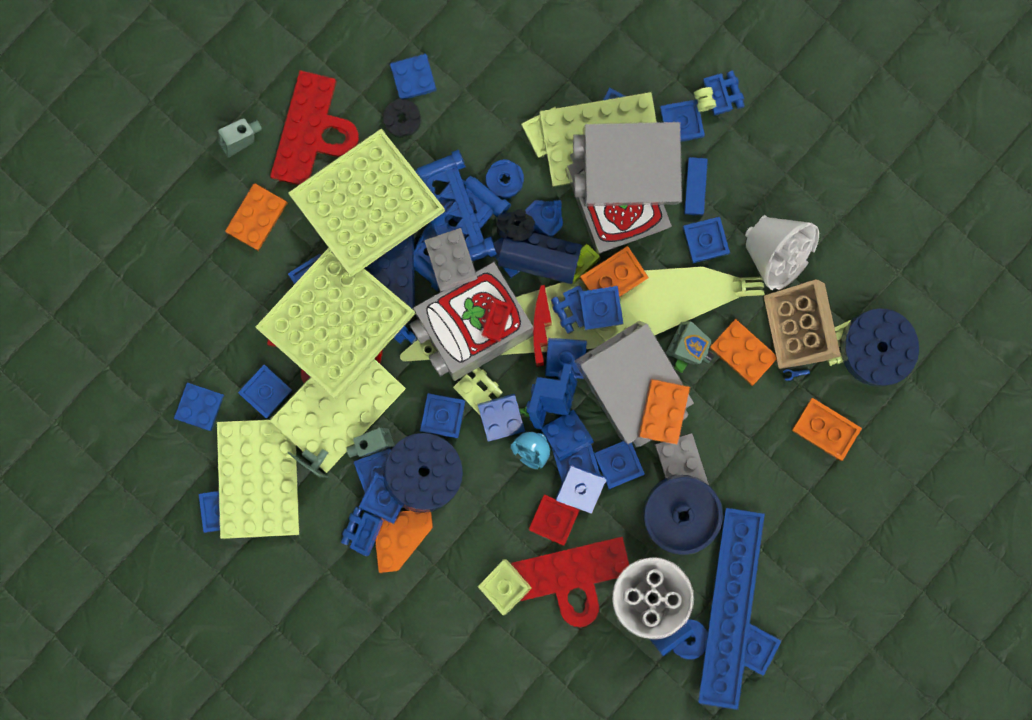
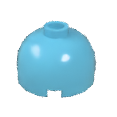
M525 432L518 436L511 444L514 455L516 456L518 453L522 457L520 461L530 468L538 469L540 467L541 469L549 459L550 447L546 437L541 433Z

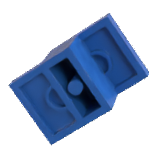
M564 363L563 370L559 372L558 380L537 377L536 384L532 385V399L528 401L526 411L534 428L542 429L546 412L569 416L578 382L572 364Z

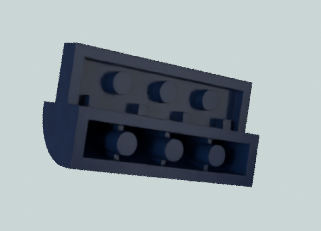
M532 233L530 238L522 241H513V237L507 236V239L504 238L498 266L572 284L582 245L537 233Z

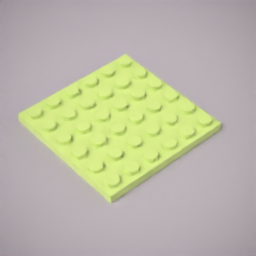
M382 129L289 192L290 197L350 277L445 212L444 207Z
M328 248L260 321L256 328L337 400L413 317L415 312L365 269L350 277Z

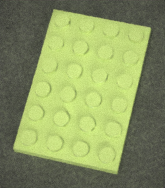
M652 93L540 111L552 187L570 184L565 169L568 165L573 164L570 154L573 153V135L583 134L585 124L657 123Z
M373 359L337 400L310 377L270 421L302 451L307 449L316 456H318L322 448L328 451V455L320 465L327 473L347 452L346 447L354 444L353 439L363 435L406 388Z
M270 420L217 422L220 538L299 535L297 463L287 453L289 451L296 455V444Z

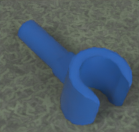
M786 369L783 371V373L790 372L792 374L791 378L784 379L786 381H791L794 377L810 374L809 369L801 371Z

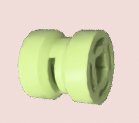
M712 87L702 88L694 92L695 99L698 100V111H707L716 107V102L712 98Z

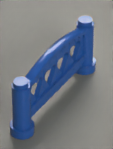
M458 149L453 151L450 156L417 168L415 172L438 201L441 198L456 200L448 212L442 213L432 220L431 225L437 236L461 228L463 234L469 235L465 241L473 262L486 256L493 257L498 255L492 238L484 239L459 173V170L466 166ZM436 180L449 183L441 195H436V188L432 186ZM448 215L462 218L453 230H449L448 223L445 222V217Z
M470 176L465 181L464 185L466 186L467 195L474 200L477 213L474 214L480 229L492 215L498 217V215L505 214L509 210L511 204L505 199L501 200L475 177ZM451 199L443 206L445 209L444 213L448 212L456 200ZM448 215L445 217V222L448 223L449 230H453L455 227L449 226V220L454 219V216ZM429 222L414 249V269L432 284L431 287L438 292L440 288L430 256L424 254V250L427 248L425 240L437 236L431 222Z

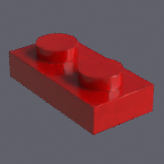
M497 299L493 300L482 337L501 342L513 304Z

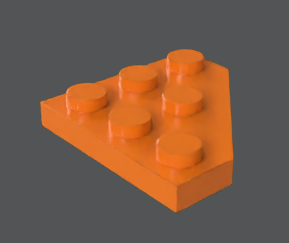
M402 511L399 512L394 524L383 521L375 540L379 573L399 571L407 559L432 530L431 512Z

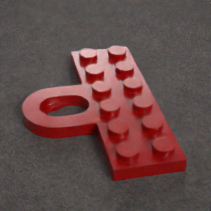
M300 70L270 176L271 179L300 185L311 177L317 152L341 157L358 145L359 134L355 125L346 119L328 115L337 83L336 79ZM327 128H335L346 136V140L344 143L332 145L323 141L322 134Z
M623 537L510 563L532 588L520 601L556 593L563 619L575 627H584L591 624L598 615L599 603L594 584L619 578L621 573L629 566ZM574 588H580L586 593L585 610L582 613L575 612L573 606L568 602V594Z

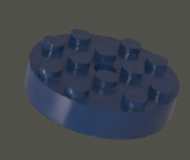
M873 309L857 315L848 323L841 338V357L849 373L858 381L876 387L892 385L905 379L914 369L919 355L918 337L911 323L901 314L889 309ZM878 343L881 345L882 352L877 349Z
M419 433L402 439L393 447L384 465V482L390 496L400 506L414 512H432L442 508L455 496L462 482L463 470L458 453L446 440L433 434ZM419 469H428L426 471L427 477L420 476Z
M675 475L660 481L649 492L644 503L643 520L650 537L659 547L674 554H692L706 548L716 538L722 525L723 513L718 496L707 483L694 476ZM678 511H687V516L683 519L678 518Z

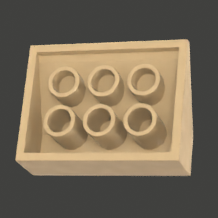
M816 279L764 295L779 369L822 362L841 356L825 283Z

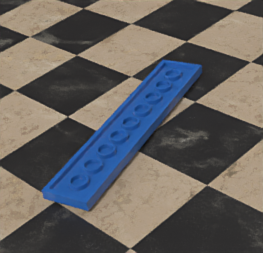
M730 508L725 510L698 703L738 710L765 514Z

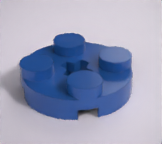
M499 160L493 163L486 175L488 189L499 198L515 196L521 191L524 183L522 169L509 160ZM504 174L506 175V177H510V180H508V183L504 184V182H500L499 180L502 179V175Z
M688 619L686 622L694 631L691 637H694L695 641H692L691 645H687V642L683 641L673 648V651L682 658L695 659L706 651L708 632L698 621Z

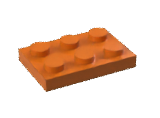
M254 183L225 232L259 251L288 203Z
M627 246L579 278L587 290L618 286L619 297H621L649 277Z
M736 319L710 346L712 351L751 386L777 360L776 355Z
M651 379L638 436L678 444L690 387Z
M811 398L793 427L792 432L839 461H843L862 428L814 398Z

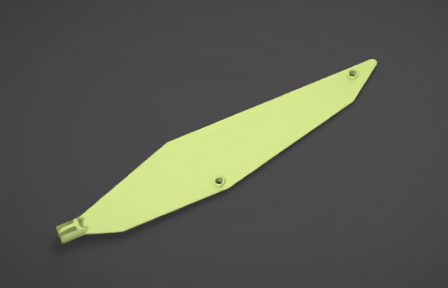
M705 267L645 270L649 278L619 298L638 321L648 324L655 336L679 325L681 322L691 320L737 298L765 295L764 290H760L764 288L761 276L739 278ZM581 279L574 285L562 282L546 287L545 290L552 326L545 327L547 341L548 338L586 340V349H594L604 343V340L594 329L585 330V327L579 328L576 322L571 324L574 331L567 334L565 328H562L560 324L561 320L558 314L552 308L551 299L558 297L560 302L565 301L563 293L580 285L583 291H587ZM539 290L516 297L531 322L533 331ZM569 307L564 309L567 317L573 316ZM534 336L501 355L534 353ZM416 340L401 353L400 358L404 362L430 360L428 356L434 354L436 350L430 340L422 344ZM548 346L541 347L542 352H547ZM426 348L432 349L430 353L425 352Z

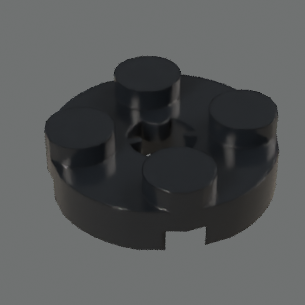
M396 99L384 111L383 121L386 129L395 137L411 136L417 132L421 125L420 111L409 100ZM405 114L407 121H402L403 123L398 122V116Z
M523 209L500 214L497 217V233L505 239L508 236L513 237V241L526 240L532 236V232L535 230L534 219L526 214V211Z

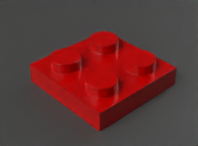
M544 495L529 531L564 546L579 513V509Z

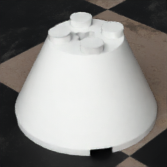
M764 215L754 227H750L745 234L747 237L746 248L768 288L780 290L788 286L805 269L809 263L806 261L811 251L814 253L818 245L819 229L816 225L809 222L769 218Z
M647 558L631 564L621 573L615 584L613 603L619 620L629 631L644 638L657 639L673 634L685 624L693 606V591L688 578L679 567L667 560ZM652 592V596H655L656 599L652 600L650 604L647 597Z

